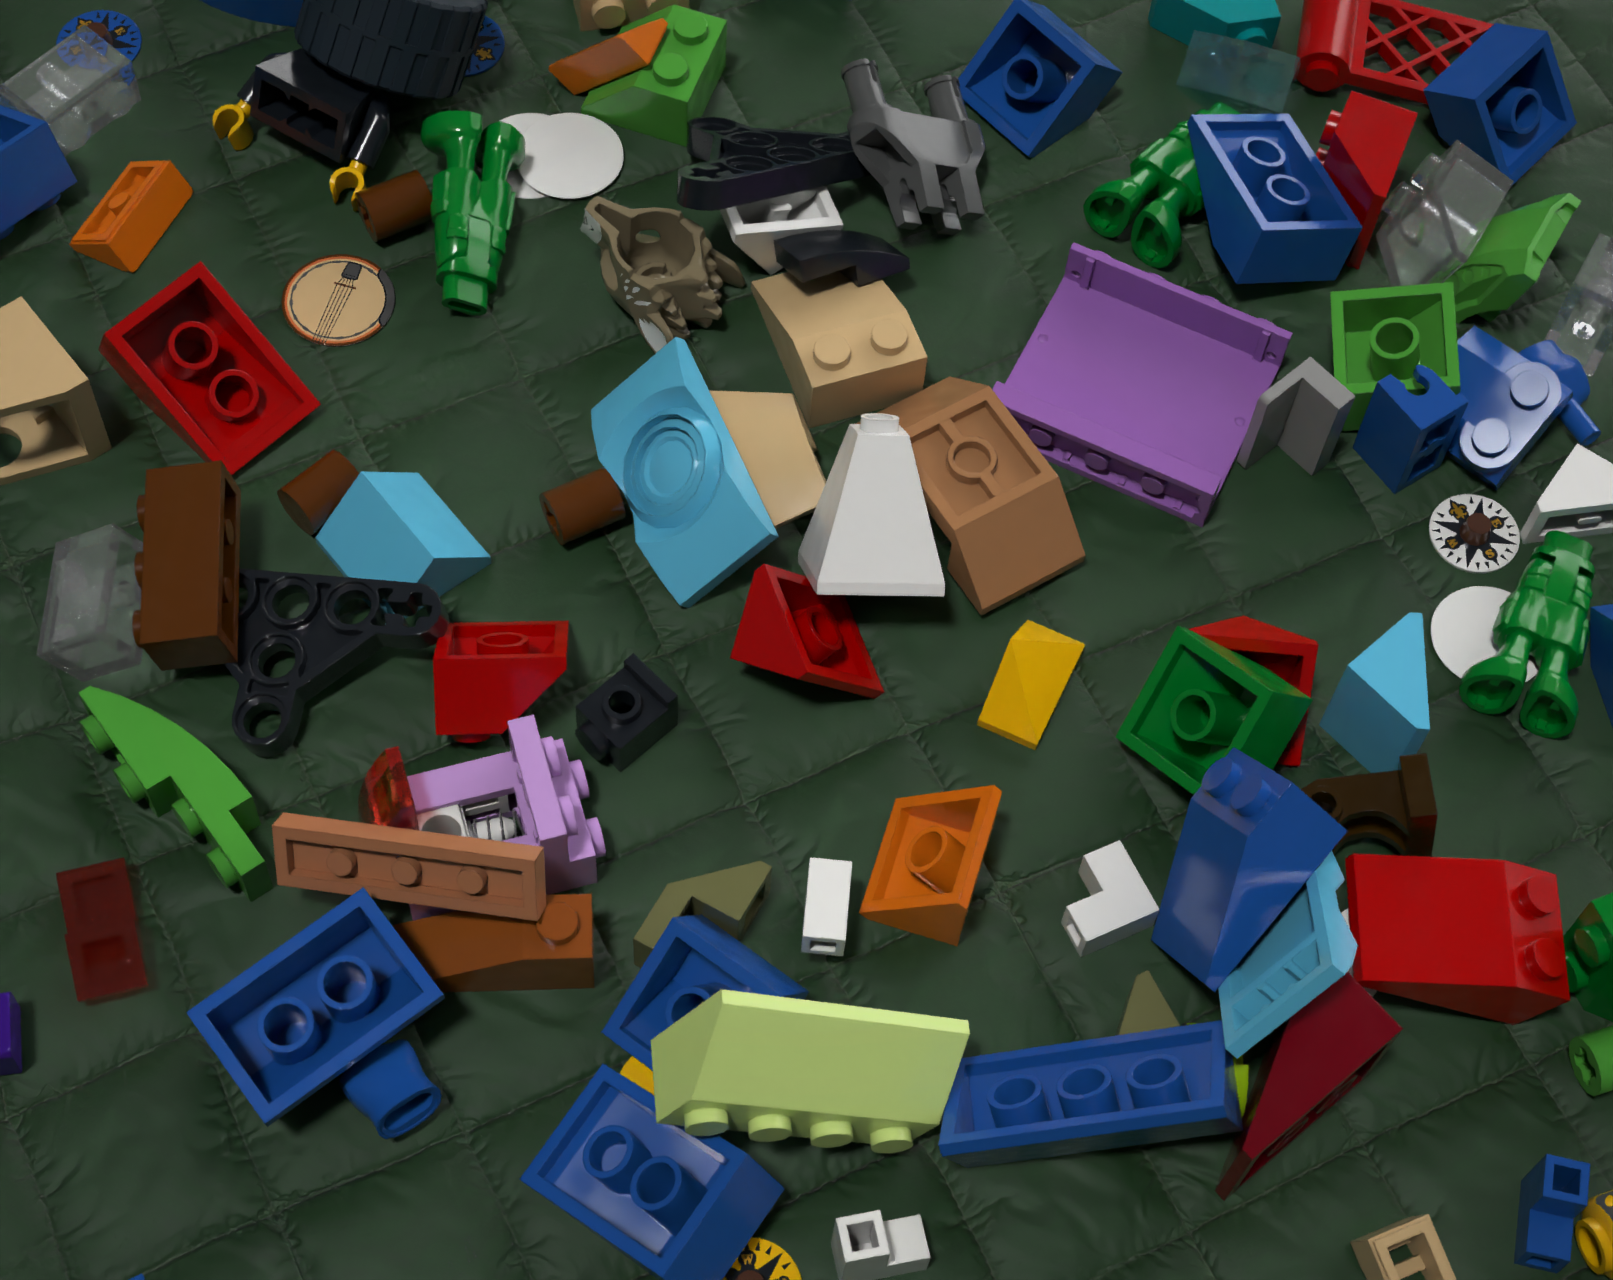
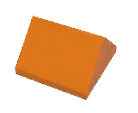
M995 785L896 798L859 914L874 922L958 946L993 830L1002 791Z

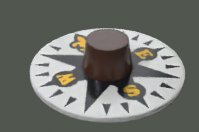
M1461 494L1450 497L1436 507L1429 521V537L1436 552L1447 563L1465 572L1485 574L1498 571L1513 560L1519 548V529L1512 515L1502 505L1484 496Z

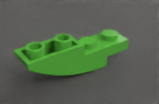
M93 686L78 692L88 717L79 721V724L99 755L110 750L120 763V766L113 769V773L129 799L136 803L144 798L157 818L173 810L179 823L190 838H194L202 833L213 849L205 854L213 871L226 888L237 883L250 903L273 889L266 863L246 835L261 825L253 797L234 773L207 746L181 726L156 711L124 696Z

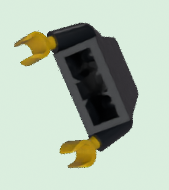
M303 48L292 52L273 53L266 56L260 64L256 65L255 71L238 92L237 96L240 98V101L237 105L227 104L216 109L212 122L219 139H223L228 134V139L234 150H242L252 142L254 134L248 118L252 116L338 163L347 158L351 161L349 166L336 170L331 175L329 184L335 204L344 189L356 188L352 195L351 204L353 211L357 212L358 207L355 193L366 189L364 174L367 169L374 170L388 139L391 127L392 103L386 97L387 91L365 85L362 82L341 75L337 71L319 63L314 57L309 56Z

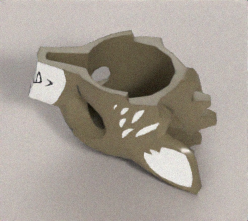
M600 196L590 200L585 208L584 220L580 230L601 248V274L606 290L634 318L642 336L655 354L669 343L673 336L681 339L690 338L691 333L685 321L708 328L712 323V319L718 320L722 316V309L718 306L722 293L718 289L722 287L723 282L741 289L746 283L737 264L713 249L711 242L706 237L704 228L693 220L684 218L681 211L669 208L630 209ZM652 229L657 231L660 237L638 233L642 230Z

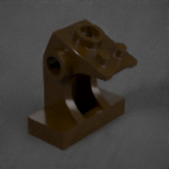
M1427 753L1399 756L1398 770L1317 779L1301 789L1347 830V833L1333 848L1334 855L1347 841L1368 837L1379 838L1393 845L1404 856L1432 857L1438 812Z

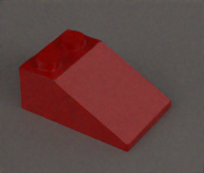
M202 261L198 262L105 332L98 351L140 400L205 462L221 460L231 476L321 405Z
M1353 853L1345 858L1350 931L1358 944L1353 962V978L1362 987L1516 1025L1570 1001L1556 874L1498 859Z

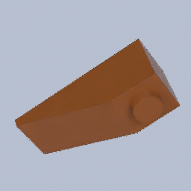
M592 894L546 895V908L538 921L457 910L392 925L442 993L594 988Z

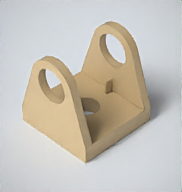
M22 296L0 308V434L12 435L22 443L21 452L16 460L0 468V485L86 463L112 449L89 379Z

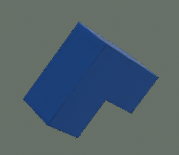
M1546 1154L1521 1180L1514 1264L1558 1273L1570 1262L1574 1218L1587 1207L1590 1163Z

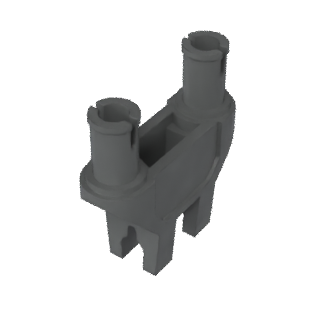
M859 59L845 65L841 69L840 74L845 83L853 112L847 123L851 145L859 161L883 187L896 227L910 230L916 229L922 225L919 212L931 214L937 233L954 236L962 230L956 208L960 218L977 220L982 217L984 210L975 170L983 156L986 145L980 125L968 118L958 77L943 75L933 78L924 85L923 90L928 99L932 113L931 117L904 112L886 103L878 74V65L875 60L869 62V59Z

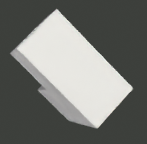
M1120 840L1083 856L1078 873L1091 896L1066 906L1061 921L1080 958L1152 927L1160 911Z
M810 857L802 928V953L843 956L846 942L852 861Z
M876 1210L840 1217L835 1220L831 1247L839 1280H877L927 1270L931 1257L920 1214L883 1221L881 1211Z

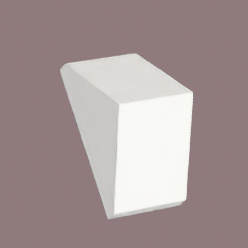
M826 186L720 210L733 242L770 275L784 268L776 262L773 240L812 231L842 230L843 227L842 220Z
M1577 443L1537 501L1520 532L1523 544L1543 542L1546 533L1552 530L1561 531L1574 537L1613 533V464Z

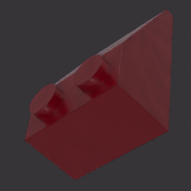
M1348 971L1334 984L1273 1030L1277 1035L1262 1059L1242 1117L1243 1131L1235 1133L1215 1188V1192L1223 1201L1229 1198L1369 1076L1403 1028Z

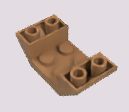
M948 377L877 412L898 416L899 425L910 436L927 511L952 543L947 570L981 616L1084 562L1086 555L1059 476L990 386Z

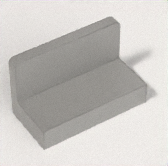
M1310 356L1259 397L1237 462L1247 469L1278 445L1305 471L1313 476L1329 463L1356 396Z

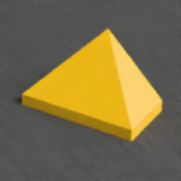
M1027 620L1010 638L978 718L977 726L1032 750H1036L1084 651L1085 644Z

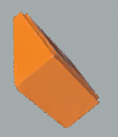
M664 18L648 22L556 61L548 69L573 95L581 94L648 66L667 30L668 23Z
M170 160L130 161L71 239L69 245L74 251L121 271L135 272L190 199L193 193L192 187Z

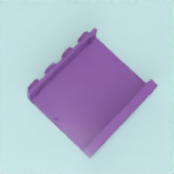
M1073 242L1069 250L1064 277L1006 383L1003 384L996 381L992 390L1047 461L1203 527L1241 449L1257 401L1271 387L1281 367L1293 333L1275 326L1266 319L1256 318L1224 305L1211 296L1200 295L1171 283L1158 274L1142 271L1113 259L1102 251L1091 250Z

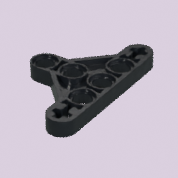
M697 117L688 122L687 152L707 162L688 165L678 170L676 200L679 205L689 209L701 211L722 210L866 177L871 174L856 156L848 132L833 134L752 128L726 118Z
M239 568V588L248 591V599L238 613V662L225 663V666L239 684L232 714L233 730L243 745L254 755L271 757L286 751L294 743L298 734L305 702L383 647L424 649L436 644L438 638L445 635L449 626V615L439 595L430 586L420 583ZM139 587V598L141 601V589ZM293 593H303L309 596V605L302 615L294 619H284L278 616V607L286 596ZM354 598H364L371 602V610L363 621L356 624H345L339 621V612L346 602ZM387 602L395 614L387 613ZM418 606H424L429 617H419L416 626L410 627L404 616H413L416 614ZM279 651H289L295 654V664L286 675L279 678H270L264 675V665L272 654ZM265 710H275L281 713L279 728L272 735L266 738L250 736L249 726L252 719L258 713Z

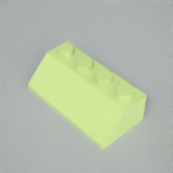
M721 989L651 1039L656 1123L685 1126V1132L694 1136H711L731 1130L748 1132L749 1139L757 1142H773L794 1136L810 1138L811 1145L820 1148L839 1147L850 1142L870 1144L871 1150L876 1153L905 1151L913 1146L915 1138L940 1124L970 1035L968 1020Z

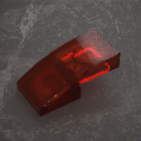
M399 746L385 749L375 760L361 785L358 797L359 822L419 830L415 805Z
M125 858L56 873L68 933L64 935L77 1001L82 1003L148 987L149 983L140 925L128 863Z

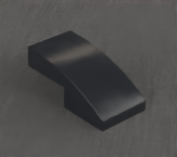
M824 230L800 233L773 240L776 262L802 283L839 271L857 286H861L910 269V260L906 255L883 238L867 233L846 230Z

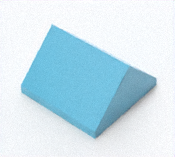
M361 471L315 537L318 546L344 577L420 583L430 586L437 592L439 597L491 564L490 555L419 473ZM362 598L366 602V604L371 608V602L367 599ZM387 602V613L395 614ZM418 606L417 611L423 608L424 606Z
M1409 612L1347 665L1319 723L1320 727L1370 773L1398 770L1399 756L1417 754L1430 731L1422 613Z

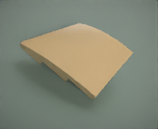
M709 390L775 529L814 512L826 484V479L814 454L815 451H818L794 394Z

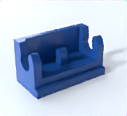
M1416 365L1413 376L1418 383H1421L1426 388L1427 393L1424 395L1411 394L1405 388V384L1391 374L1377 382L1352 447L1394 495L1441 466L1469 403V400L1462 393L1456 395L1433 370L1423 365Z

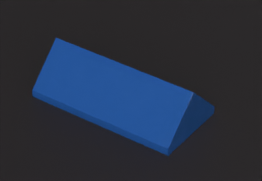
M1222 1020L962 1058L944 1109L938 1143L941 1155L966 1168L1243 1131L1233 1056L1225 1049Z

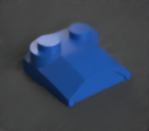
M1474 325L1457 340L1460 393L1469 400V403L1446 455L1497 491L1571 400L1573 391L1560 382L1558 376L1551 368L1539 362L1529 361Z

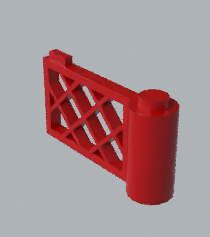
M1304 0L1294 74L1301 84L1315 91H1329L1345 83L1428 104L1423 90L1429 84L1425 83L1417 72L1431 66L1440 75L1451 65L1445 59L1446 57L1456 52L1460 54L1465 52L1494 24L1400 0ZM1369 13L1388 18L1397 29L1383 35L1370 21ZM1426 28L1440 31L1449 43L1436 48L1421 31ZM1406 38L1421 56L1407 62L1394 48L1393 44ZM1377 52L1393 70L1384 73L1364 68V58Z

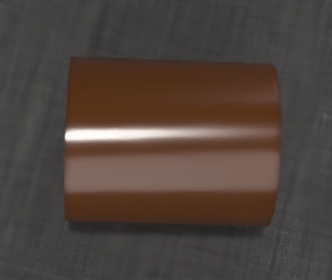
M417 170L355 193L361 219L370 237L375 242L432 221L430 211L431 194L426 182Z
M331 450L277 490V495L291 519L304 532L313 535L323 527L359 473L344 455L336 450Z
M603 467L539 495L541 508L547 524L555 539L561 545L625 518V508L620 492L610 473Z

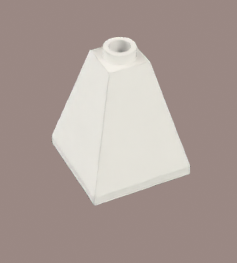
M867 413L861 415L860 424H849L798 552V563L817 595L944 597L945 581L910 436L899 425L898 416L883 413Z

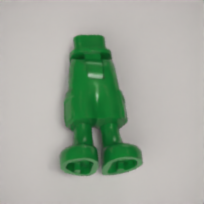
M1216 102L1209 110L1200 109L1194 114L1241 113L1223 102ZM1188 120L1179 122L1164 139L1160 138L1150 143L1130 164V177L1112 180L1096 187L1086 198L1083 205L1086 221L1091 228L1099 235L1113 238L1120 235L1130 225L1145 198L1152 199L1160 196L1146 205L1138 214L1131 233L1132 248L1136 256L1150 267H1165L1179 255L1182 245L1179 217H1191L1204 207L1187 126Z
M443 111L435 113L423 121L420 137L424 147L429 152L445 157L447 163L446 170L433 176L430 211L432 221L435 224L434 249L436 266L438 268L436 282L443 287L441 303L444 307L469 315L480 316L487 312L488 295L497 289V275L506 251V238L513 224L512 219L516 193L512 192V186L507 182L508 173L518 169L525 159V139L511 124L498 121L482 130L483 119L481 114L472 111ZM475 163L482 169L481 181L474 171Z
M1552 530L1546 533L1542 546L1534 548L1529 563L1523 570L1514 592L1499 607L1500 611L1492 629L1494 643L1498 645L1499 652L1493 657L1474 664L1462 676L1459 695L1468 707L1485 714L1502 713L1512 707L1522 693L1527 677L1529 655H1533L1539 670L1528 688L1520 711L1522 725L1531 733L1544 738H1559L1572 732L1579 715V707L1575 692L1569 684L1568 672L1582 666L1590 636V623L1587 618L1593 596L1591 581L1596 573L1594 565L1590 562L1593 547L1590 543L1564 532Z

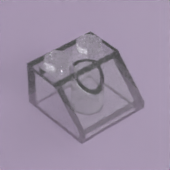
M1456 140L1440 157L1431 152L1410 178V182L1413 184L1410 186L1402 181L1393 190L1382 207V210L1388 216L1377 232L1376 237L1391 287L1443 283L1468 260L1514 181L1459 140Z

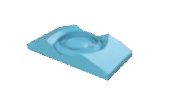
M674 337L591 409L592 431L598 460L610 473L625 495L633 513L635 542L661 582L680 606L690 608L779 537L684 339Z
M1333 851L1328 854L1218 988L1225 1049L1237 1059L1344 976L1353 965L1358 944L1339 910L1336 890L1345 881V878Z

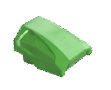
M1571 193L1554 195L1540 202L1500 214L1471 227L1456 237L1432 277L1433 283L1453 282L1456 322L1459 324L1466 318L1477 314L1490 323L1502 310H1507L1534 285L1581 200Z

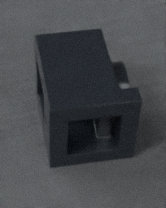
M634 653L624 660V667L575 706L577 723L575 734L580 744L592 757L597 760L605 757L620 772L678 725V695ZM623 707L628 711L624 714L617 713Z

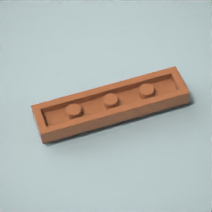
M285 812L272 825L277 885L345 895H353L364 887L370 897L374 899L538 921L546 908L544 847Z

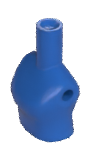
M1554 340L1538 342L1520 351L1519 354L1529 361L1539 362L1551 368L1558 376L1560 382L1573 391V397L1557 417L1581 446L1585 447L1593 443L1601 435V431L1581 407L1583 402L1589 397L1590 385L1588 377L1578 359L1565 354Z
M399 1039L380 1045L348 1068L339 1079V1084L348 1100L361 1114L372 1122L379 1136L384 1139L395 1138L415 1128L432 1115L441 1103L440 1089L427 1078L418 1056L406 1039Z

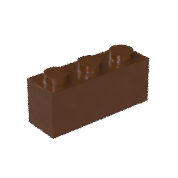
M221 460L146 469L145 494L139 495L137 499V517L144 534L143 551L136 553L134 561L135 576L141 589V610H135L133 613L132 629L138 648L144 649L161 671L238 662L241 490Z

